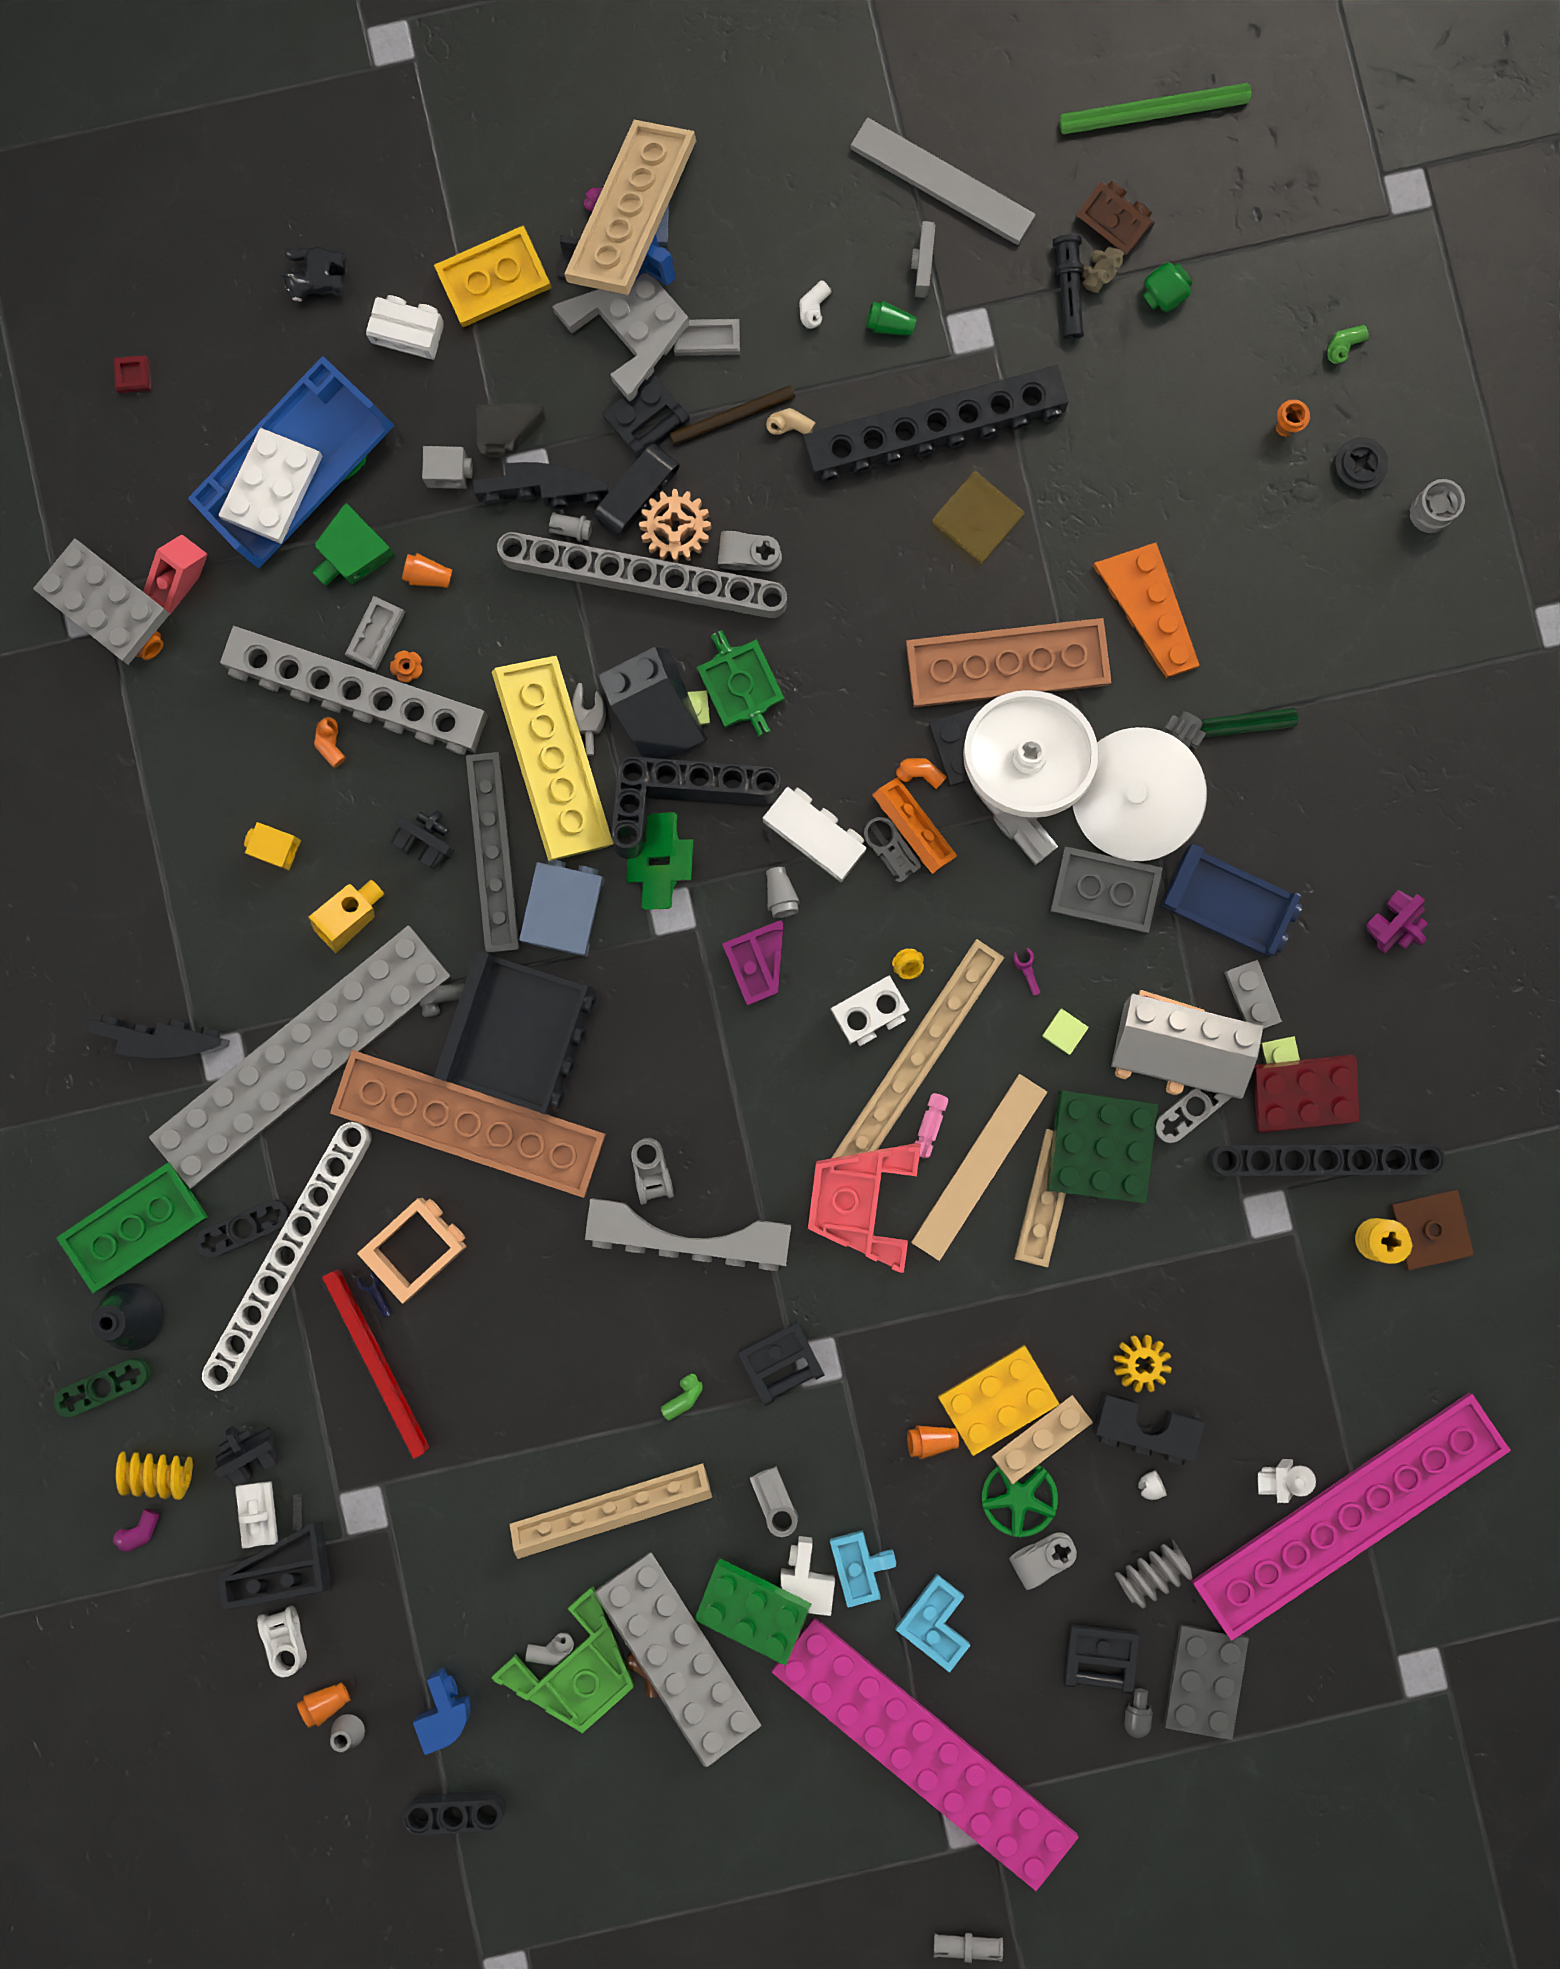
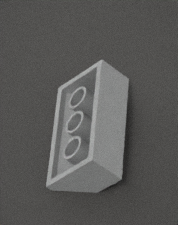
M1132 993L1124 1003L1111 1067L1242 1099L1258 1058L1263 1026Z

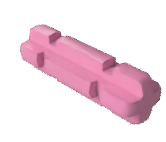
M933 1093L930 1096L927 1105L930 1107L928 1111H925L917 1135L920 1136L919 1140L915 1141V1143L921 1144L919 1157L929 1158L933 1149L931 1144L932 1141L936 1140L943 1119L941 1114L942 1111L946 1110L948 1098L943 1095Z

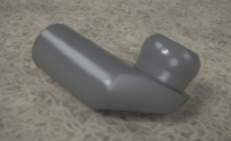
M464 983L437 986L421 998L420 1006H422L423 1016H438L440 1014L439 1004L460 1000Z

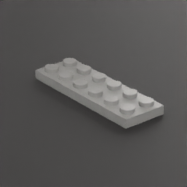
M647 1553L593 1592L703 1766L708 1767L762 1726L652 1553Z

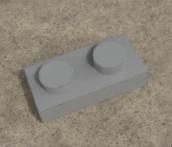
M1258 960L1224 972L1244 1022L1263 1026V1029L1282 1022Z

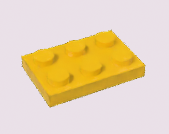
M524 225L434 265L462 328L551 289V284Z
M1025 1345L938 1395L972 1456L1060 1405Z

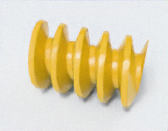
M1370 1218L1362 1222L1355 1234V1244L1359 1252L1365 1258L1388 1264L1399 1263L1407 1258L1413 1247L1407 1229L1401 1223L1394 1220ZM1382 1237H1384L1383 1244H1381Z
M123 1451L118 1456L116 1464L118 1492L126 1496L132 1491L135 1497L142 1496L145 1492L149 1498H153L159 1493L162 1499H167L172 1494L174 1499L180 1500L184 1497L190 1485L193 1469L192 1458L188 1457L184 1466H180L179 1456L175 1455L171 1465H167L166 1456L162 1454L157 1464H154L152 1454L148 1453L144 1463H140L139 1453L135 1452L130 1462H127L126 1453Z

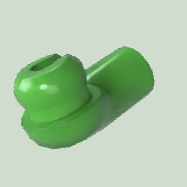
M1363 324L1337 331L1327 348L1328 359L1332 363L1340 364L1345 362L1349 357L1347 354L1352 344L1368 340L1366 325Z
M691 1373L680 1380V1386L684 1389V1392L661 1406L662 1414L667 1420L670 1421L691 1409L703 1390L702 1381H698L695 1374Z

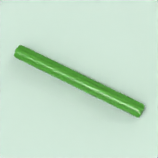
M1243 83L1065 113L1060 115L1059 126L1062 134H1069L1247 104L1251 99V88L1249 84Z

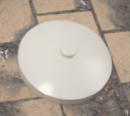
M1023 690L997 697L976 714L967 731L963 755L965 769L972 785L987 802L1012 815L1045 817L1071 807L1088 790L1098 764V745L1091 725L1084 715L1072 704L1050 693Z
M1136 727L1120 730L1097 742L1098 764L1093 780L1085 794L1073 804L1076 820L1085 836L1103 852L1129 861L1158 859L1183 846L1198 828L1203 818L1207 801L1205 776L1201 765L1192 751L1172 735L1152 728Z

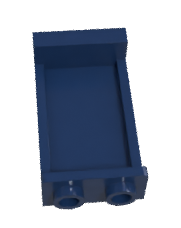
M1192 843L1189 845L1159 907L1266 957L1274 955L1276 951L1280 953L1288 940L1289 935L1285 931L1289 922L1294 923L1301 912L1302 904L1298 902L1302 895L1297 892L1290 893L1210 856L1203 852L1204 848Z

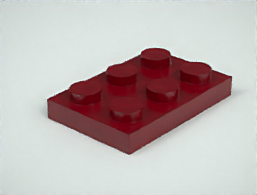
M1353 1054L1254 1066L1256 1126L1260 1133L1359 1122L1357 1058Z

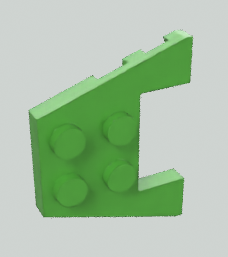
M593 1586L587 1589L568 1607V1610L587 1630L590 1636L578 1645L565 1659L557 1664L541 1680H538L515 1654L491 1677L496 1683L507 1686L517 1692L518 1696L525 1700L529 1699L546 1709L547 1713L581 1733H584L633 1689L635 1685L603 1607L593 1593L595 1591Z

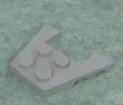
M647 273L640 275L634 281L629 295L598 289L553 306L554 313L571 333L578 330L597 315H600L635 355L634 358L610 374L613 383L629 402L637 395V389L645 379L648 380L654 372L653 367L662 355H666L690 324L685 312L659 282Z

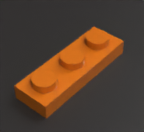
M898 777L872 794L881 809L889 816L900 831V834L908 841L921 862L927 866L932 874L957 857V854Z

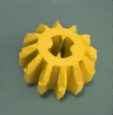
M1133 1335L1130 1337L1131 1348L1123 1342L1119 1345L1126 1353L1124 1356L1114 1355L1113 1359L1115 1361L1123 1363L1122 1366L1115 1368L1114 1372L1116 1375L1126 1374L1121 1382L1125 1387L1134 1381L1133 1390L1135 1392H1141L1143 1383H1145V1387L1149 1392H1153L1155 1388L1153 1380H1156L1161 1385L1166 1383L1165 1379L1159 1375L1160 1372H1171L1172 1368L1170 1366L1162 1364V1362L1171 1358L1170 1353H1159L1164 1344L1161 1341H1157L1151 1346L1152 1339L1149 1335H1144L1141 1344L1137 1336ZM1149 1357V1360L1146 1361L1149 1364L1148 1369L1143 1370L1139 1368L1136 1371L1135 1367L1139 1366L1135 1363L1137 1358L1146 1359Z

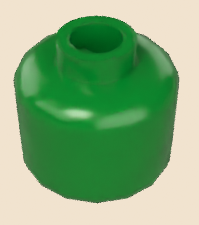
M1165 262L1144 279V286L1147 291L1142 295L1153 310L1159 307L1164 312H1170L1191 295L1189 286L1193 282L1179 263L1173 265L1170 262Z

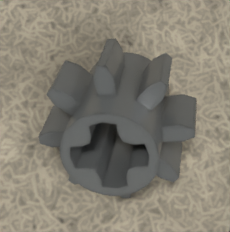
M1181 711L1178 717L1172 714L1162 730L1180 740L1188 748L1192 747L1193 749L1199 747L1206 735L1204 731L1200 730L1203 722L1198 717L1185 711Z

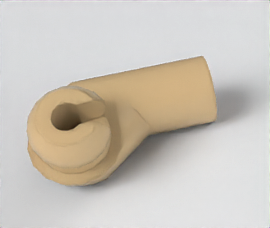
M791 408L773 413L766 422L767 430L771 434L776 435L793 429L802 434L812 432L816 425L815 421Z

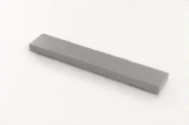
M868 117L851 143V150L1018 246L1035 219V213Z

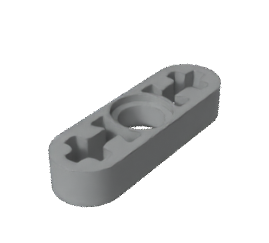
M1192 1088L1157 1117L1156 1137L1167 1143L1181 1140L1232 1097L1215 1093L1211 1098L1216 1100V1103L1212 1105L1210 1098L1201 1092V1089ZM1192 1097H1199L1204 1102V1111L1199 1116H1192L1187 1111L1186 1104ZM1179 1108L1181 1115L1191 1123L1186 1126L1185 1121H1181L1174 1128L1177 1132L1175 1136L1171 1133L1164 1135L1162 1132L1165 1128L1163 1121L1165 1119L1169 1122L1176 1120L1180 1115L1175 1113V1110Z

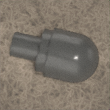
M1141 1688L1134 1690L1133 1702H1129L1128 1707L1125 1709L1124 1727L1127 1733L1134 1738L1145 1737L1150 1732L1152 1726L1153 1712L1151 1711L1152 1707L1147 1704L1148 1691Z

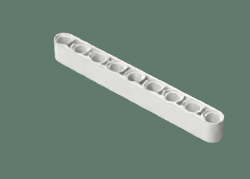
M357 1122L345 1123L341 1125L334 1135L203 1369L202 1380L209 1389L220 1391L236 1383L371 1143V1132L366 1125ZM352 1128H356L361 1133V1141L355 1147L349 1145L346 1138L348 1131ZM336 1157L343 1160L345 1164L344 1172L340 1176H335L330 1170L331 1161ZM318 1187H323L328 1193V1200L322 1206L318 1205L314 1200V1192ZM302 1216L307 1217L311 1222L312 1228L307 1235L301 1234L297 1228L298 1220ZM285 1246L292 1248L295 1253L294 1261L290 1265L284 1263L281 1259V1251ZM268 1276L274 1277L278 1282V1289L274 1294L267 1292L264 1287V1281ZM251 1305L258 1307L261 1311V1320L258 1323H253L248 1318V1309ZM234 1335L240 1336L245 1343L242 1353L234 1351L231 1346V1340ZM217 1365L223 1366L228 1372V1378L224 1383L218 1381L215 1377L214 1371Z

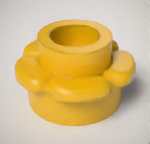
M903 949L892 960L893 970L903 979H913L923 971L924 957L921 952H917L915 949Z

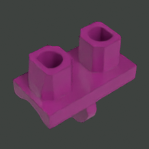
M1398 890L1387 903V907L1397 914L1395 919L1390 923L1378 913L1368 922L1367 931L1377 940V948L1386 954L1400 938L1401 940L1398 943L1404 949L1412 941L1420 946L1423 945L1427 939L1421 931L1428 923L1422 918L1414 925L1413 923L1425 911L1423 907L1425 899L1418 894L1412 898Z

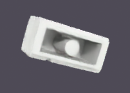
M388 295L387 299L379 297L375 299L366 335L372 344L433 360L435 359L438 342L442 335L444 322L441 315L437 313L438 310L432 306L419 304L418 308L406 305V301L399 297Z

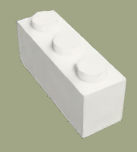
M787 787L765 814L763 823L839 882H842L866 852V847L862 845L865 840L850 828L847 832L836 824L838 818L825 808L819 811L810 804L812 798L801 789L796 788L793 791Z

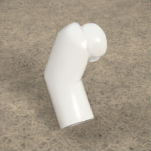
M822 280L805 294L799 302L800 320L806 328H815L822 323L820 303L832 293L830 287Z

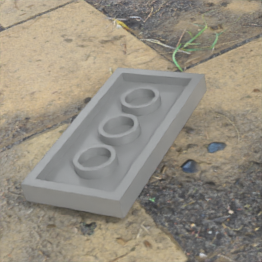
M75 538L33 588L127 665H129L170 615L167 610Z

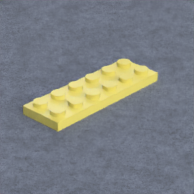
M557 656L495 668L492 671V675L548 861L610 847L613 845V841Z

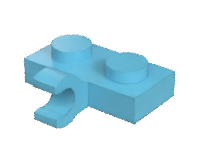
M863 1530L831 1538L830 1544L847 1607L879 1600L881 1596L874 1572L896 1567L893 1549L870 1556Z

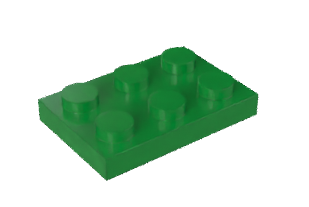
M720 1558L714 1568L694 1620L786 1666L812 1603Z

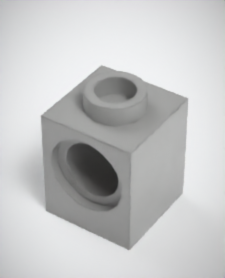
M423 446L422 479L427 488H467V478H472L473 463L472 458H467L463 447Z

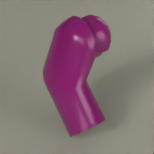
M144 1509L137 1527L130 1530L119 1529L114 1534L113 1543L119 1550L125 1552L147 1544L152 1537L160 1513L151 1509Z

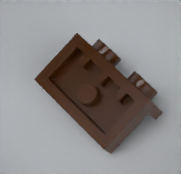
M1111 180L1109 185L1106 182L1100 181L1076 215L1114 246L1121 249L1124 254L1129 255L1148 228L1154 225L1155 221L1150 218L1153 212L1138 200L1133 205L1124 197L1127 191L1113 180Z

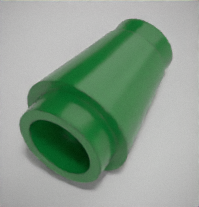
M883 300L880 303L873 301L868 312L866 328L873 329V333L912 336L916 324V316L910 315Z

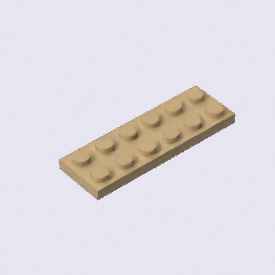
M639 120L633 121L564 273L568 283L629 295L695 145L696 136L694 131Z

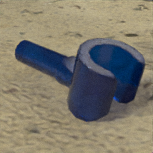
M369 1272L373 1278L372 1286L367 1288L362 1278L357 1279V1285L361 1290L371 1294L381 1313L386 1317L391 1312L379 1290L381 1279L375 1273Z

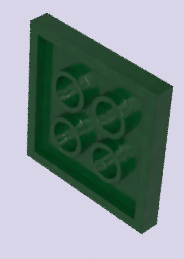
M1058 1091L1046 1190L1146 1204L1158 1104Z

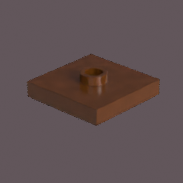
M1454 1189L1390 1204L1394 1221L1401 1223L1407 1229L1413 1244L1411 1253L1404 1260L1406 1270H1413L1474 1255L1458 1190Z

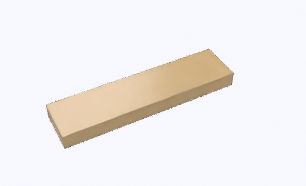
M1049 1129L1045 1130L1014 1257L1016 1260L1044 1267L1049 1265L1066 1193L1046 1190L1053 1130Z

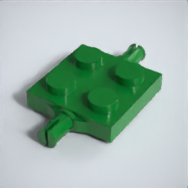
M718 631L722 644L716 633L710 636L718 650V654L711 661L698 666L697 671L724 728H728L741 721L751 720L757 736L762 737L763 732L759 723L765 735L771 732L762 714L769 708L784 702L783 694L757 639L743 646L730 647L724 631Z

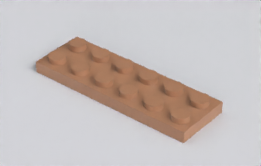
M1104 618L906 640L914 708L995 699L1015 691L1033 690L1048 693L1109 686L1112 683Z

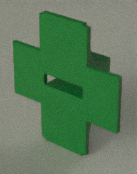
M675 812L655 813L647 816L646 842H643L641 853L627 861L626 883L643 882L642 908L644 910L672 908V894L677 883L676 881L691 880L693 839L679 840L677 836V814ZM649 858L670 861V865L649 866Z

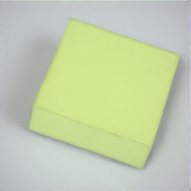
M1061 1008L1042 1037L1070 1055L1089 1027Z

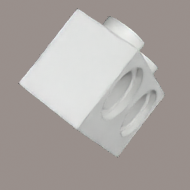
M890 975L831 1008V1012L849 1044L857 1041L859 1046L876 1038L877 1036L874 1031L886 1025L888 1030L906 1021L903 1014L909 1011ZM889 996L894 1000L895 1009L892 1013L883 1014L877 1009L876 1002L879 997ZM860 1012L865 1016V1028L856 1031L848 1026L847 1018L851 1013Z

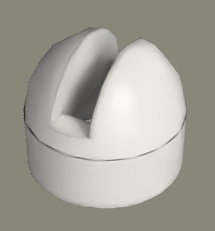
M1156 1470L1141 1477L1138 1487L1139 1489H1144L1141 1492L1144 1498L1156 1500L1167 1496L1162 1480Z

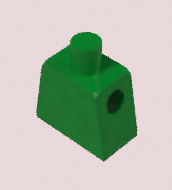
M346 503L315 544V548L325 560L312 573L325 587L339 574L353 585L390 561L395 554Z

